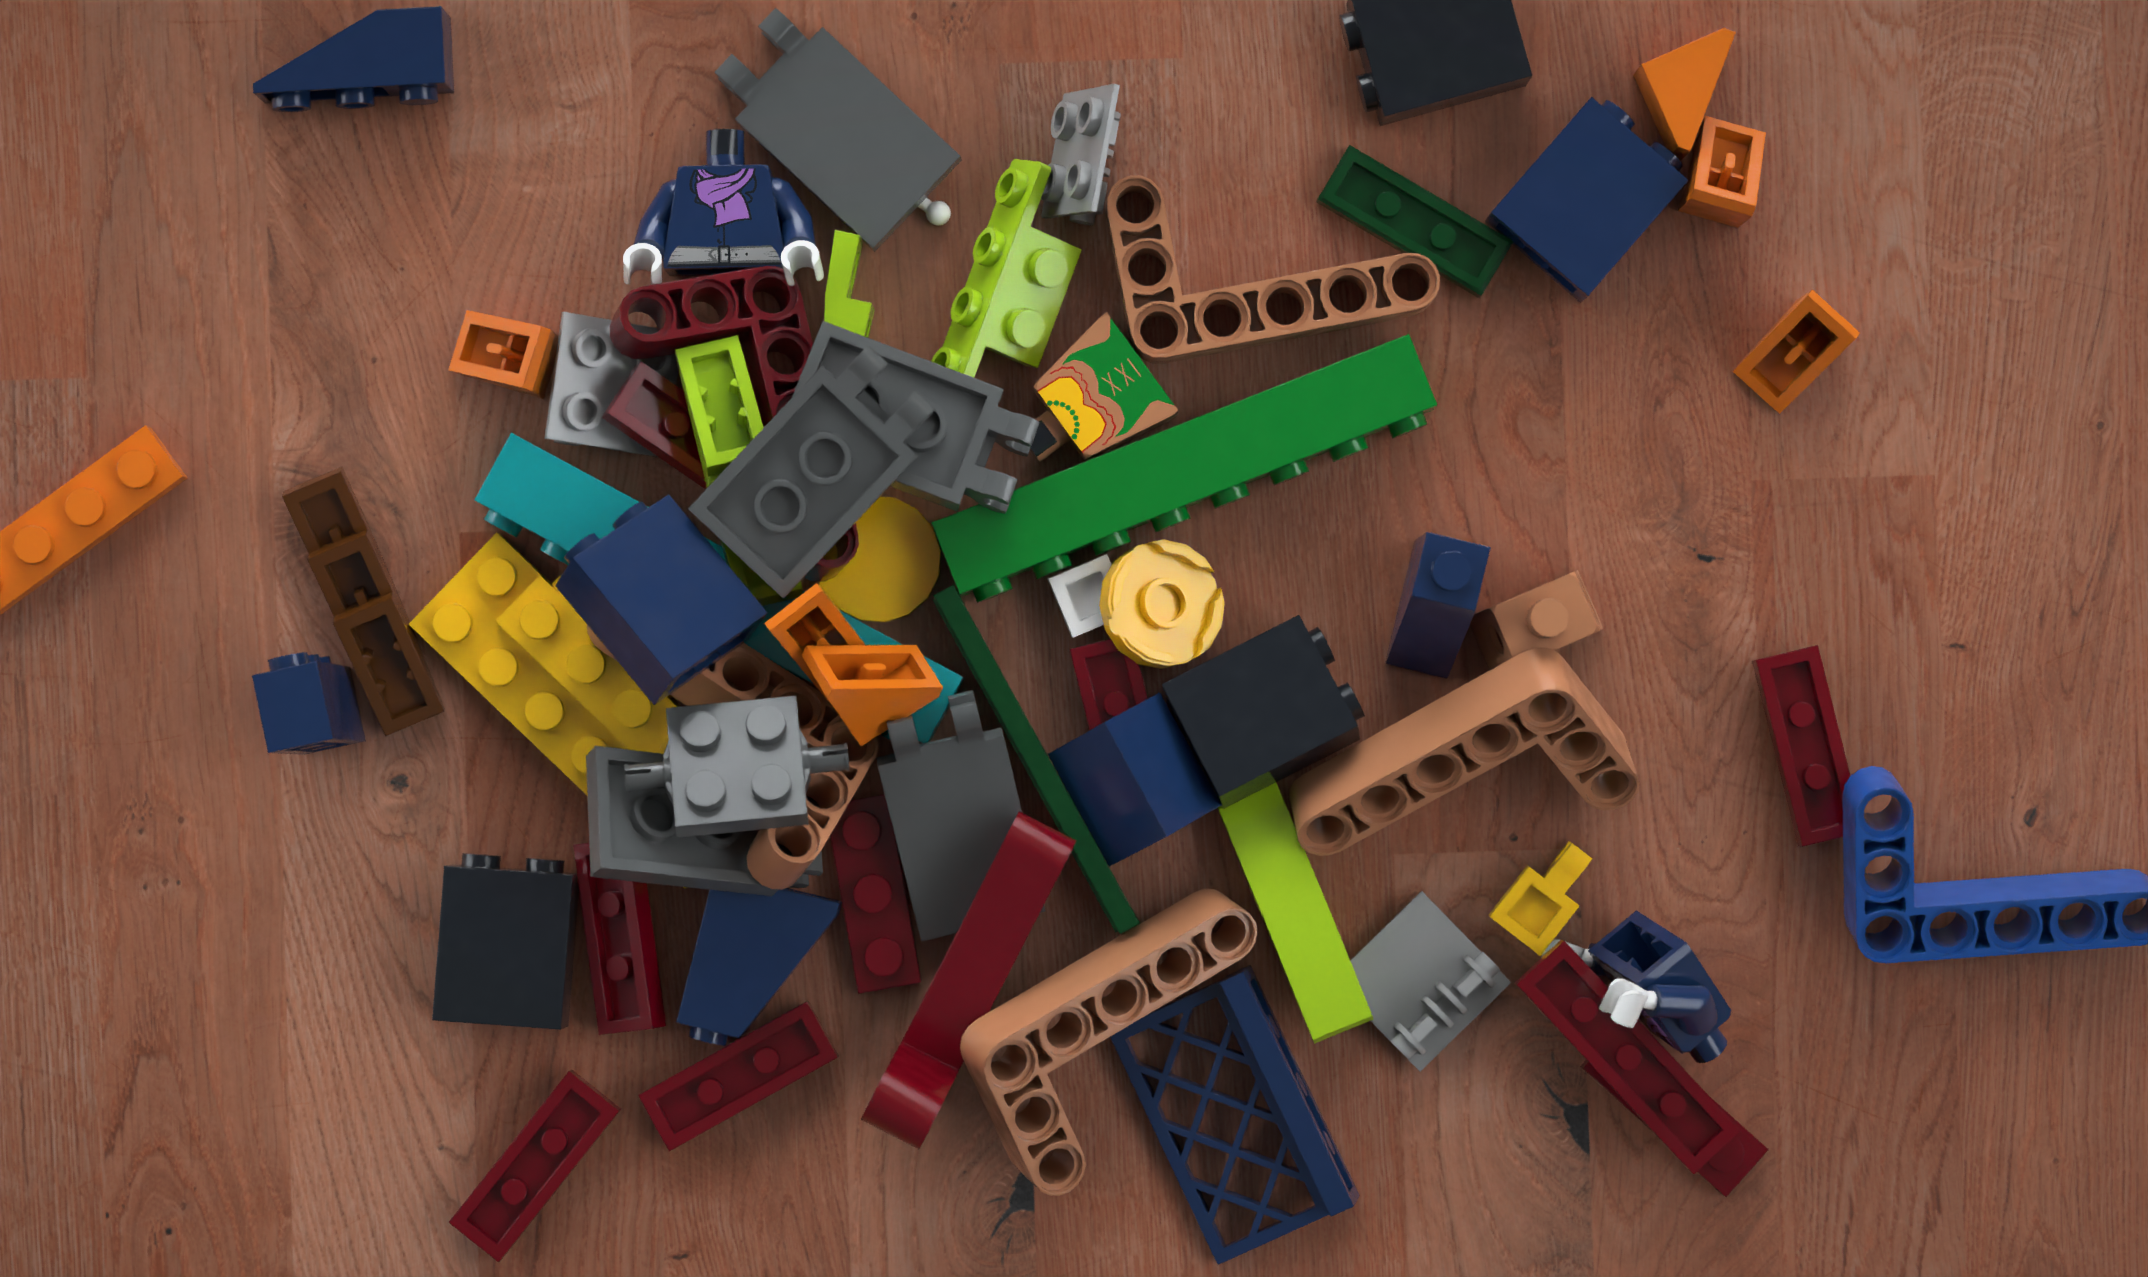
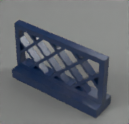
M1251 965L1156 1009L1110 1036L1218 1265L1325 1216L1330 1215L1332 1217L1355 1206L1360 1196ZM1216 997L1228 1020L1221 1044L1186 1031L1194 1007ZM1183 1013L1178 1028L1163 1023ZM1148 1028L1174 1037L1164 1069L1161 1070L1140 1062L1129 1041V1037ZM1233 1033L1242 1052L1228 1047ZM1182 1041L1217 1053L1206 1086L1171 1073ZM1224 1057L1249 1065L1256 1081L1248 1102L1213 1089ZM1146 1075L1159 1079L1155 1093ZM1167 1083L1202 1095L1191 1128L1166 1119L1160 1103ZM1260 1091L1270 1110L1256 1105ZM1209 1099L1244 1111L1233 1144L1198 1131ZM1252 1115L1277 1124L1283 1136V1141L1276 1160L1241 1147ZM1173 1133L1187 1138L1183 1151H1181ZM1195 1141L1229 1153L1218 1186L1193 1176L1187 1161ZM1288 1149L1297 1168L1283 1163ZM1237 1157L1272 1170L1261 1202L1226 1189ZM1279 1173L1303 1181L1315 1205L1295 1214L1268 1205ZM1201 1191L1214 1196L1210 1210ZM1222 1199L1257 1212L1249 1235L1227 1245L1215 1222ZM1264 1215L1280 1220L1260 1229Z

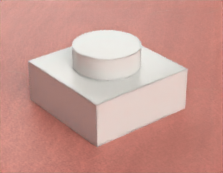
M1107 554L1047 578L1072 638L1103 625L1099 607L1102 581L1112 565Z

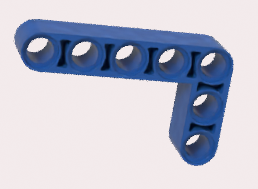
M1869 766L1856 771L1845 783L1843 790L1844 917L1846 926L1866 958L1878 963H1899L2143 946L2148 944V876L2141 871L2115 869L1914 883V812L1912 803L1898 780L1890 771L1882 767ZM1891 795L1890 803L1882 811L1873 814L1864 812L1867 803L1875 796ZM1876 857H1892L1890 864L1883 871L1874 874L1865 873L1869 862ZM2140 898L2147 899L2142 910L2136 914L2123 915L2124 909L2129 903ZM2083 903L2082 909L2076 916L2067 920L2059 919L2060 913L2068 905ZM2011 907L2019 908V913L2010 922L1994 924L1996 917L2003 910ZM1956 912L1955 918L1946 927L1939 929L1930 928L1934 918L1941 913ZM1882 916L1892 917L1891 923L1883 931L1877 933L1866 932V928L1874 919Z

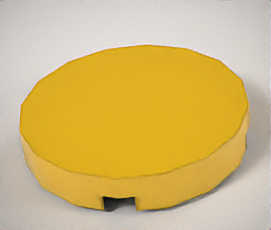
M880 496L856 522L859 546L855 556L834 578L819 583L840 611L860 621L887 623L911 614L929 599L940 576L941 550L933 527L918 509L895 497ZM834 545L823 558L829 560L836 559V546Z
M1165 539L1134 546L1114 560L1102 581L1099 607L1104 629L1117 649L1137 664L1159 669L1188 663L1208 650L1222 627L1225 605L1221 587L1217 588L1216 581L1211 574L1214 570L1205 557L1188 545Z

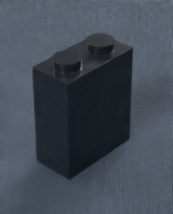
M1348 0L1346 4L1348 13L1339 15L1341 31L1347 50L1349 52L1359 50L1365 74L1356 76L1363 108L1366 113L1376 111L1380 126L1525 87L1532 77L1511 0Z
M1300 615L1162 684L1166 700L1223 809L1360 740L1356 721L1365 716L1361 705L1348 682L1337 687L1326 666L1334 662L1335 658L1324 635L1318 627L1308 632Z
M462 853L461 865L444 866L432 1020L557 1030L568 1027L579 895L577 873H564V860L526 858L525 870L500 868L501 856Z

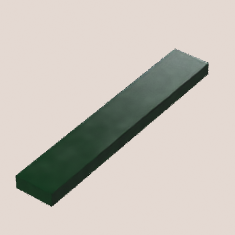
M952 585L935 594L933 602L1059 831L1076 840L1071 853L1115 933L1119 931L1121 934L1138 925L1140 922L957 589Z

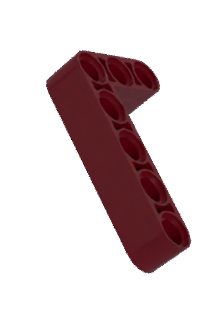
M763 266L641 286L631 290L623 298L610 324V338L614 347L622 355L632 359H649L675 354V349L738 335L763 427L792 398L813 346L800 287L794 277L795 285L789 286L786 282L784 270L778 266ZM766 292L771 294L778 301L780 312L766 313L760 310L753 300V293ZM694 302L710 304L717 311L719 322L706 324L699 321L693 315L691 304ZM633 312L648 314L655 321L658 332L642 334L636 331L629 322L628 314ZM780 352L785 354L794 365V373L786 375L776 372L769 365L767 353ZM856 523L835 544L837 558L834 560L822 558L804 578L813 582H825L834 578L855 556L859 546Z
M1020 811L1018 812L906 1034L861 1117L862 1121L917 1149L921 1148L964 1062L960 1044L965 1030L976 1019L990 1011L1076 840Z

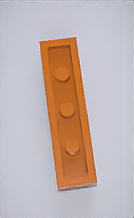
M145 425L0 531V615L188 479L151 427Z

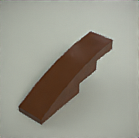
M343 467L284 490L282 498L308 551L307 560L334 616L333 625L385 736L444 712V705L413 628L409 625V618Z

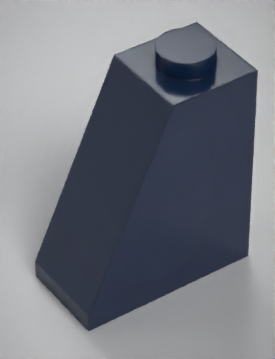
M1430 532L1424 533L1414 541L1385 664L1440 678H1448L1476 610L1491 547Z
M791 888L780 889L773 896L709 890L676 1021L677 1023L691 1026L688 1037L726 1046L728 1035L737 1038L744 1035L840 914L842 901Z

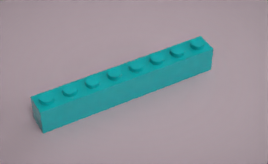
M513 433L509 435L474 499L489 508L483 520L517 538L523 527L545 538L540 551L566 565L569 563L564 557L575 544L592 533H595L599 539L615 530L612 526L613 523L626 510L639 502ZM707 539L726 562L722 546ZM796 598L764 605L763 608L768 613L745 644L802 681L805 679L813 683L764 624ZM840 611L866 645H903ZM927 657L925 659L940 681L943 689L938 698L912 714L918 741L921 743L931 742L950 707L948 696L957 694L964 681L962 676ZM888 730L880 734L891 740Z

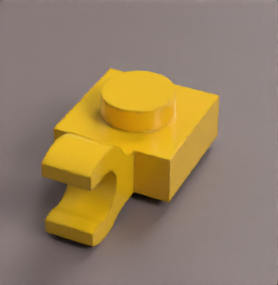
M1568 841L1555 857L1543 877L1527 865L1488 914L1489 917L1541 956L1580 905L1565 893L1585 870L1592 858Z

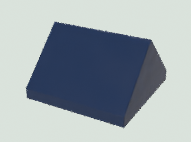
M1161 693L1150 697L1048 753L1051 762L1109 867L1166 838L1222 805Z

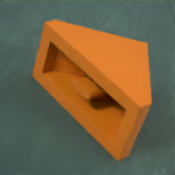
M1722 28L1641 64L1633 74L1665 147L1681 161L1692 149L1736 32Z
M1705 116L1688 171V182L1684 185L1677 211L1739 228L1750 219L1757 204L1766 133Z
M1811 290L1799 298L1737 365L1733 372L1780 414L1858 337L1860 332L1815 291Z
M466 310L448 371L544 399L555 364L559 336L551 329L540 325Z
M818 582L764 623L826 699V695L801 656L805 646L866 645Z
M917 645L805 646L801 655L827 699L861 747L887 731V722L910 716L938 698L943 689V686Z

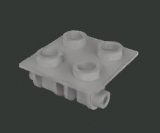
M1110 84L1064 93L1063 100L1056 106L1051 121V135L1055 138L1052 160L1048 164L1051 167V173L1041 200L1044 201L1041 218L1070 216L1069 221L1092 226L1095 224L1096 214H1103L1108 183L1102 180L1103 177H1110L1111 172L1109 168L1105 167L1106 159H1112L1114 156V151L1108 147L1115 145L1121 113L1115 111L1120 85Z
M562 312L544 439L554 440V443L579 446L580 444L658 457L601 417L633 368L641 361L676 385L678 364L675 354L649 359L629 358L622 355L613 345L610 338V324L612 320ZM631 324L636 331L642 334L658 332L657 328Z
M1423 891L1413 898L1350 960L1374 1020H1371V1022L1419 1071H1422L1511 983L1500 971V968L1483 951L1481 952Z

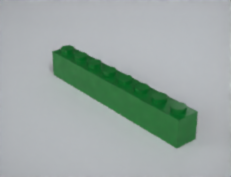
M1407 334L1015 489L1006 514L992 511L977 504L934 521L932 526L960 596L963 597L973 593L977 603L1012 590L1009 578L1033 569L1036 579H1040L1072 566L1068 555L1089 546L1093 547L1095 555L1098 556L1129 544L1131 539L1127 531L1151 522L1154 531L1159 532L1191 519L1187 510L1190 506L1211 499L1214 509L1241 500L1250 495L1246 484L1270 475L1274 486L1309 472L1305 461L1329 452L1332 461L1336 462L1369 448L1365 437L1382 430L1389 429L1391 437L1394 439L1428 425L1424 414L1433 411L1437 406V402L1411 337Z

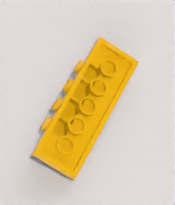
M496 532L419 612L409 625L586 795V755L595 746L664 754L668 743L666 708L681 706L672 699L673 696L671 695L653 705L619 662L602 652L592 643L587 633V624L555 586L561 576L559 575L551 583L500 533Z

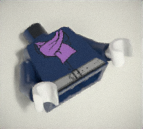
M738 129L706 131V165L678 167L676 179L662 184L640 220L634 244L623 255L625 284H630L631 275L638 270L651 272V285L662 283V259L663 268L669 276L714 275L763 266H778L784 270L786 282L789 286L795 285L793 274L802 267L813 268L817 281L822 280L824 277L819 251L815 243L811 215L790 183L781 178L773 177L768 165H745L744 131Z
M1637 910L1599 942L1591 943L1588 949L1566 942L1596 975L1607 976L1612 982L1599 1009L1610 1013L1611 1019L1614 1022L1634 1028L1639 1018L1650 1032L1680 1053L1689 1052L1697 1063L1709 1062L1724 1051L1727 1046V1040L1718 1027L1730 1018L1731 1009L1687 942ZM1554 939L1543 952L1542 957L1561 939Z

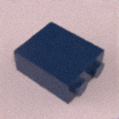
M1593 97L1585 103L1485 220L1500 234L1514 241L1512 244L1580 303L1590 295L1688 182V179L1679 172L1683 164L1669 149L1658 142H1653L1651 146H1648L1631 131L1635 123L1626 112L1609 100H1606L1601 105Z
M669 494L648 508L642 501L633 505L613 523L612 526L615 530L603 538L599 539L595 533H592L580 540L565 555L564 558L569 564L555 585L653 705H656L749 640L768 613Z

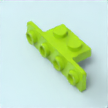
M1014 159L1009 168L1001 175L995 189L996 204L988 226L980 233L973 248L974 263L966 285L959 291L953 301L950 328L943 346L935 353L931 362L974 378L984 350L988 349L1025 366L1039 367L1082 251L1078 247L1031 227L1051 173L1050 166L1039 161Z

